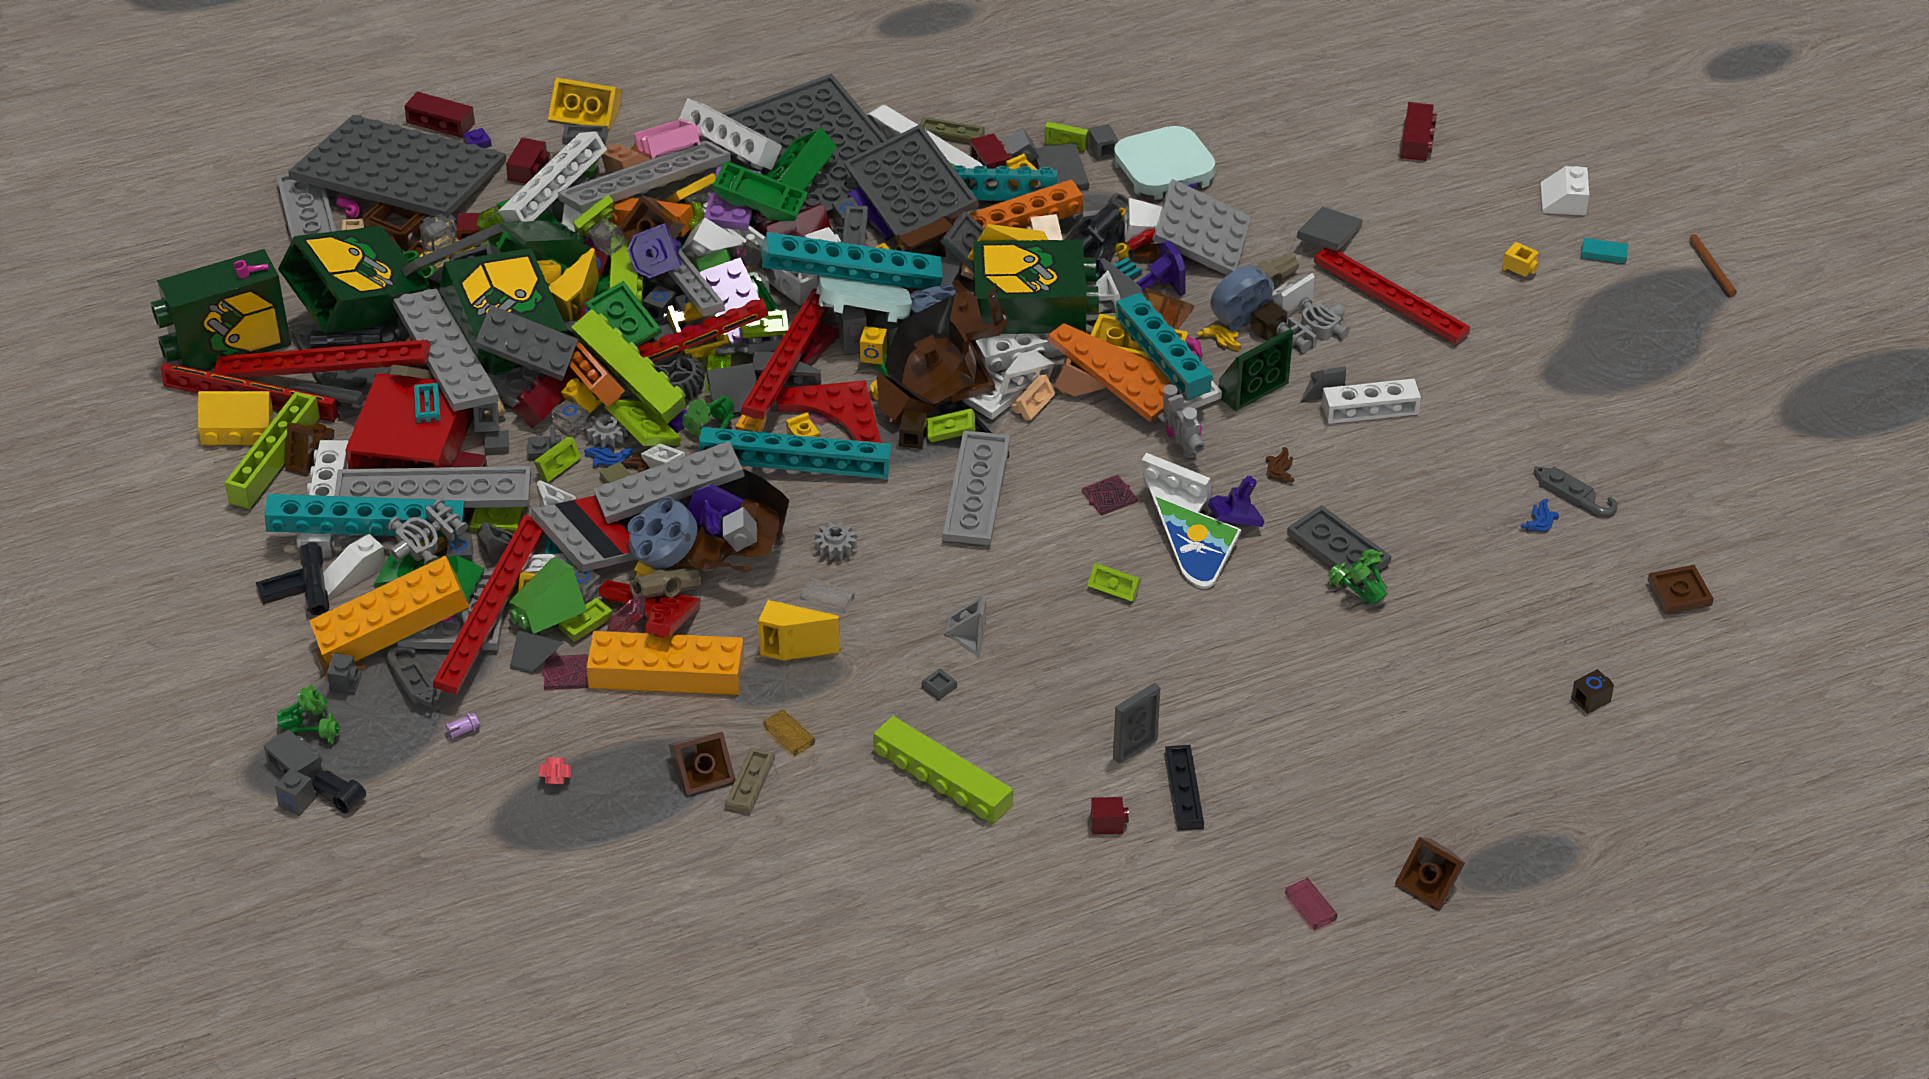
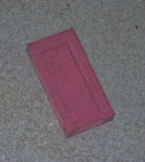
M640 594L636 595L609 618L607 632H625L644 616L645 597Z
M1309 878L1286 887L1285 894L1314 930L1337 920L1336 911Z

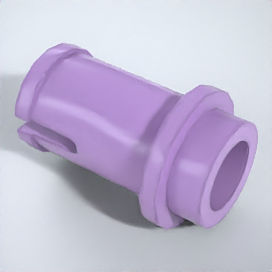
M468 712L465 717L449 724L447 723L445 726L447 731L457 728L448 733L450 738L454 739L471 730L475 732L476 728L480 727V723L475 713L470 714Z

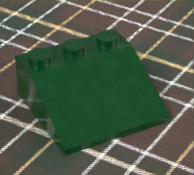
M547 220L501 222L499 225L501 229L523 245L569 267L591 249L590 246L585 244V238L559 221H556L555 224Z
M1289 329L1235 358L1219 379V389L1222 391L1221 399L1237 411L1289 383L1293 330Z

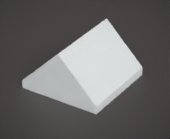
M1311 273L1288 281L1273 291V303L1287 312V317L1300 309V304L1303 300L1309 298L1313 301L1314 274Z

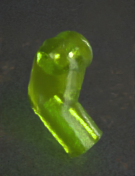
M700 202L690 204L692 205L694 219L689 221L691 230L705 217Z

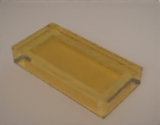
M784 709L763 721L764 728L794 756L815 744V737Z

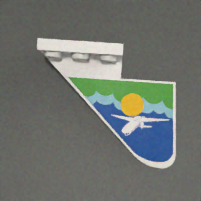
M1146 453L1142 459L1145 487L1150 490L1180 570L1186 580L1200 589H1208L1216 583L1241 533V529L1200 513L1201 510L1206 512L1210 510L1208 503L1209 499L1212 498L1209 477Z

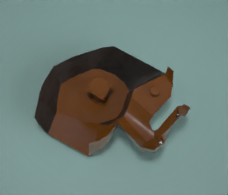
M959 280L952 281L956 294L905 318L896 331L885 362V368L891 378L920 400L931 404H936L975 383L976 359L968 341L1000 336L1008 324L1006 310H1001L997 297V292L999 291L997 284L987 295L994 319L992 325L983 323L977 297L965 289Z
M743 469L744 477L717 487L743 499L741 508L744 507L757 522V542L736 552L727 540L710 536L705 533L703 525H697L696 539L686 554L689 564L706 571L715 570L717 567H732L739 571L753 570L748 565L732 566L730 563L723 561L730 555L758 558L768 555L774 545H779L789 507V499L762 477Z

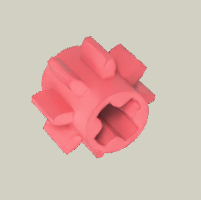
M546 757L545 764H539V776L545 777V784H564V778L571 777V765H565V758Z

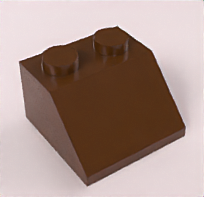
M641 195L618 231L630 243L633 235L666 223L671 238L676 239L685 224L654 198Z

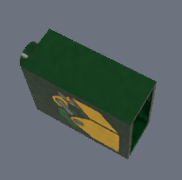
M382 226L294 236L278 267L281 275L324 334L397 323L399 315L393 306V299L403 294H412L429 289L424 278L417 274V272L406 277L401 270L409 264V261L403 255L400 246L394 243Z
M1083 240L973 241L974 296L977 297L980 315L984 324L992 325L994 321L987 295L997 284L999 288L997 297L1001 310L1005 309L1008 315V324L1001 334L1051 333L1063 323L1086 333L1087 314H1098L1099 292L1098 286H1086L1096 285V258H1084Z
M532 248L444 262L439 293L486 373L503 375L510 372L513 368L523 367V365L474 347L490 305L567 335L565 323Z
M265 249L157 280L161 299L151 302V309L158 328L167 327L168 334L158 337L160 349L166 363L177 360L182 367L208 371L215 369L218 356L266 353L291 345L279 275ZM243 260L247 266L268 264V270L254 271L247 278L241 279L236 274L234 263Z

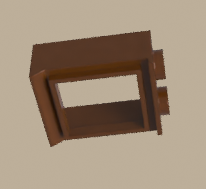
M378 202L363 216L364 228L382 226L390 237H394L401 249L408 251L410 248L408 235L412 232L414 237L421 238L423 235L422 219L430 215ZM392 213L409 219L401 228L384 220Z
M941 216L939 220L904 235L897 234L896 250L912 253V248L934 239V250L924 254L944 258L945 246L940 241L952 225Z

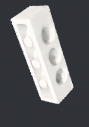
M1050 333L1000 334V336L975 340L977 354L984 366L993 372L1008 369L1020 353L1036 350L1046 358L1063 355L1061 351L1047 341L1048 334Z
M1415 379L1323 388L1322 408L1328 424L1418 415L1421 396Z

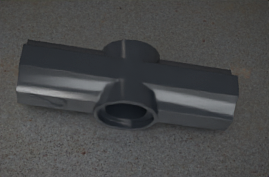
M1108 203L1093 219L1090 218L1082 223L1077 230L1078 233L1071 240H1083V252L1085 255L1091 248L1099 246L1106 239V233L1123 217L1112 204Z

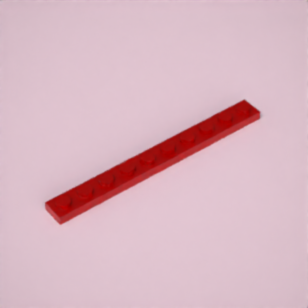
M812 289L743 403L741 415L762 420L766 417L830 308L819 305L820 294H816L817 289Z
M428 340L218 356L214 373L235 378H252L381 368L393 365H419L427 363L431 344Z
M523 516L435 676L433 688L455 695L459 692L520 578V573L526 568L544 534L541 527L530 516Z

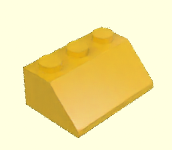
M555 77L548 120L577 125L608 126V130H610L620 111L623 91L616 87Z
M269 391L198 392V431L201 445H254L274 419Z

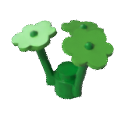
M724 395L707 405L703 399L699 398L696 401L689 402L690 408H688L687 414L682 416L684 427L689 430L691 435L700 437L701 423L707 424L710 421V415L715 419H724L720 428L726 429L729 421L734 418L732 413L734 403Z

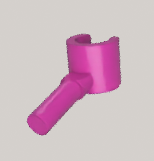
M243 260L234 263L236 274L241 279L247 278L251 272L268 270V264L247 266Z

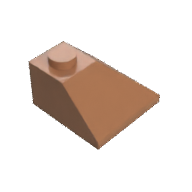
M1067 356L1054 383V387L1058 388L1061 393L1070 394L1074 397L1105 389V386Z

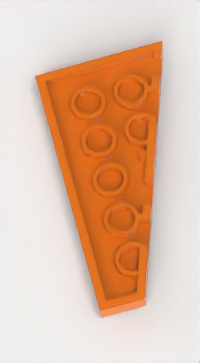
M1065 323L1048 334L1047 341L1147 421H1153L1164 412L1163 396L1165 394L1163 389L1166 385L1173 384L1154 362Z

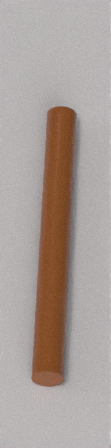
M1696 234L1691 235L1689 238L1690 242L1728 296H1735L1737 291Z

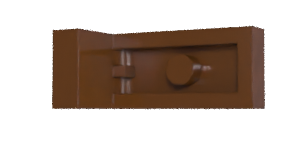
M296 423L287 425L285 469L303 474L311 472L312 454L315 450H318L320 440L334 439L335 430L326 428L323 424H313L310 427Z

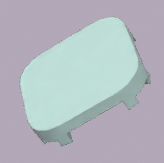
M1169 126L1121 139L1115 145V167L1122 168L1134 184V193L1138 196L1143 193L1154 195V200L1163 199V192L1167 191L1172 179L1185 185L1199 183L1204 188L1209 186V181L1215 176V160L1197 135L1185 127Z
M819 276L816 294H820L819 305L821 307H832L834 312L843 313L844 305L887 312V320L890 322H896L897 319L904 320L910 315L912 300L909 292L902 287Z

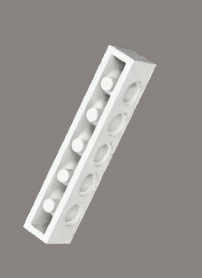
M687 98L679 119L695 123L699 127L701 139L711 140V143L720 148L725 147L724 150L735 156L738 154L737 159L746 163L751 161L750 166L762 170L763 167L773 169L782 145L717 110Z
M579 133L499 210L504 221H534L558 197L559 191L567 189L607 150L598 133Z
M320 440L318 450L314 451L315 466L311 467L310 475L312 482L307 485V495L334 496L338 469H348L345 451L348 440ZM297 534V548L308 542H316L322 547L323 558H332L337 534Z

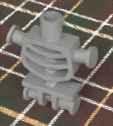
M1309 298L1303 300L1300 304V309L1303 311L1301 324L1290 317L1288 318V325L1282 322L1276 329L1278 335L1289 329L1293 330L1292 345L1300 347V351L1303 353L1307 352L1310 347H1316L1317 338L1329 339L1336 333L1341 339H1345L1349 333L1348 326H1341V317L1345 315V309L1341 304L1337 303L1328 309L1322 303L1312 305V301Z
M1166 385L1163 389L1165 394L1163 396V417L1168 420L1169 427H1174L1175 436L1184 448L1182 455L1186 458L1194 457L1196 453L1202 452L1206 447L1199 436L1200 425L1196 419L1197 411L1192 407L1183 409L1182 394L1176 395L1178 389L1175 385Z
M438 499L433 503L432 508L430 506L425 508L426 517L432 524L418 517L410 518L404 524L400 522L398 517H394L389 522L388 529L396 531V539L399 542L389 549L390 553L396 561L410 554L416 561L424 559V565H427L438 559L437 556L433 555L438 550L436 532L440 530L450 541H453L455 536L452 527L457 535H461L467 530L468 524L466 522L462 523L460 516L457 513L453 514V509L450 506L446 507L444 505L445 501L443 499ZM429 536H431V538L433 539L430 544L428 540Z

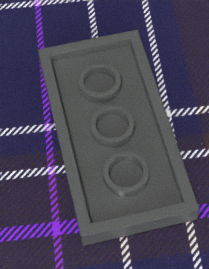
M490 305L474 347L562 381L578 339Z
M1322 505L1290 525L1287 529V535L1332 568L1337 564L1340 566L1345 562L1347 564L1345 568L1348 570L1353 563H1356L1357 559L1361 558L1360 554L1369 549L1383 553L1380 556L1382 563L1377 565L1378 571L1391 563L1392 556ZM1370 569L1371 573L1367 576V578L1374 575L1372 569ZM1352 578L1349 579L1356 586L1363 582L1361 580L1360 582L1355 583Z

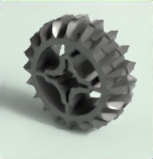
M682 351L679 354L674 353L653 362L655 365L654 369L658 373L660 371L664 372L670 379L669 383L673 387L678 386L685 393L684 399L692 400V396H698L699 391L703 390L705 373L702 364L698 362V358H692L691 354L685 356Z

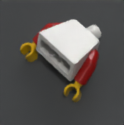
M1129 198L1126 210L1125 208L1118 209L1123 217L1121 220L1124 222L1125 242H1128L1127 245L1119 243L1116 246L1115 250L1120 261L1127 257L1129 258V250L1134 251L1149 243L1158 244L1152 239L1162 209L1161 206Z

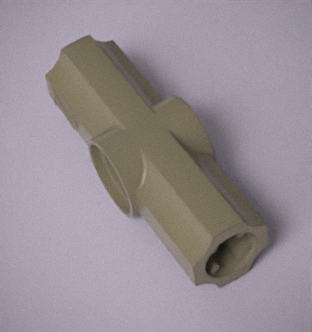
M1290 252L1271 263L1262 261L1257 267L1265 271L1272 279L1275 289L1280 285L1284 277L1299 269V262L1296 256Z
M693 566L671 571L657 569L650 575L635 577L633 581H630V590L633 597L637 600L661 595L675 597L681 591L696 589L698 585H701V576L698 569Z

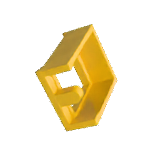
M692 302L686 303L684 311L674 313L673 306H668L667 319L675 333L680 332L678 324L703 318ZM717 313V314L714 315V316H708V318H709V317H717V316H719V314ZM726 333L716 337L717 342L682 351L685 356L691 354L692 358H698V362L705 358L723 356L717 355L715 349L718 346L729 344Z

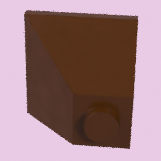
M878 374L879 409L887 414L885 418L895 425L898 422L901 423L904 410L929 413L934 409V405L920 400L892 378Z
M723 732L669 744L674 768L686 795L735 782L736 779Z
M1419 837L1395 884L1441 910L1465 862L1450 849L1426 837Z

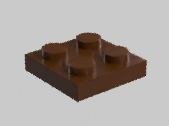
M1695 565L1653 572L1648 575V582L1666 614L1713 605L1714 598Z

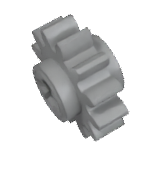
M600 412V417L592 416V422L586 424L587 438L593 440V445L600 442L602 448L606 445L615 447V442L623 443V437H628V430L610 412L605 415Z
M829 522V527L820 526V532H815V550H820V556L828 554L829 560H832L834 556H838L841 560L844 553L851 556L852 549H857V533L851 531V525L844 528L842 522H839L838 525H833L832 522Z

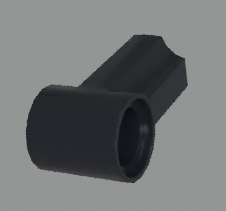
M328 770L319 771L312 783L315 791L332 800L334 806L344 814H348L367 795L359 782L355 780L347 782Z

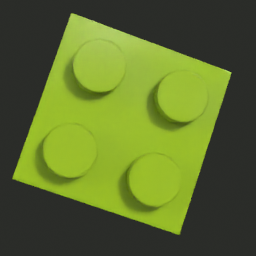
M607 194L573 222L575 232L583 238H589L597 231L596 227L601 223L606 224L611 221L615 213L613 199Z

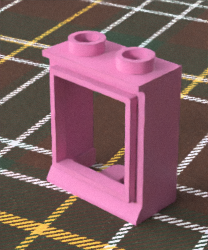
M683 119L633 133L638 153L651 159L694 146V144L700 145L699 138L701 137L699 127L695 123Z

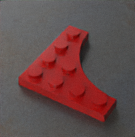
M866 380L782 388L775 400L777 411L807 413L809 410L819 412L822 413L823 418L835 424H842L854 441L882 443Z
M607 580L599 587V596L605 597L611 602L625 603L642 612L648 619L645 632L653 633L658 638L670 637L700 608L701 598L677 594L675 597L661 595L637 600L633 597L630 584Z

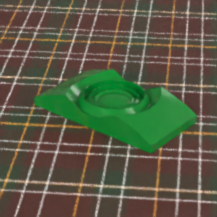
M728 161L724 162L712 186V190L731 205L747 206L761 212L767 219L778 221H795L808 194L806 191Z
M390 553L374 582V588H379L425 566V560L416 561L408 554L401 560L396 561ZM457 555L448 556L447 559L454 569L469 603L484 574V568Z

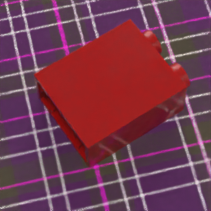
M377 373L345 449L348 469L447 468L450 466L451 460H455L458 451L461 450L473 418L472 409L467 408L453 412L439 387L441 421L431 418V422L421 419V423H417L414 385L437 383L436 380ZM433 389L429 390L430 412L435 411ZM424 390L420 391L421 413L425 412Z

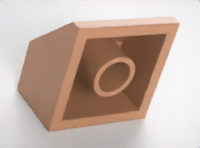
M620 144L610 145L601 155L606 175L651 160V158Z

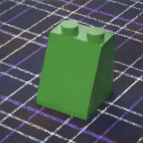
M555 557L550 559L509 601L511 607L509 615L512 622L533 634L587 612L573 566Z

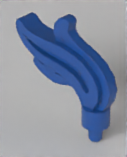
M598 446V448H586L584 453L585 456L594 458V467L598 465L609 467L618 462H621L623 465L624 460L631 456L633 448H625L619 453H613L609 448Z
M1543 499L1539 503L1538 509L1537 505L1533 506L1532 515L1535 521H1527L1526 524H1521L1520 527L1526 528L1527 531L1546 532L1551 529L1553 519L1559 518V514L1554 511L1549 512L1547 506L1548 499Z

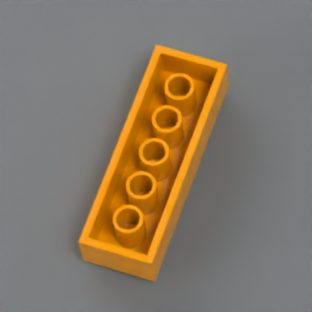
M444 556L309 621L322 656L330 665L333 653L353 656L354 662L470 606L454 569L447 557Z
M593 631L586 667L589 688L739 695L744 664L743 638L674 634L667 638H658L652 633Z

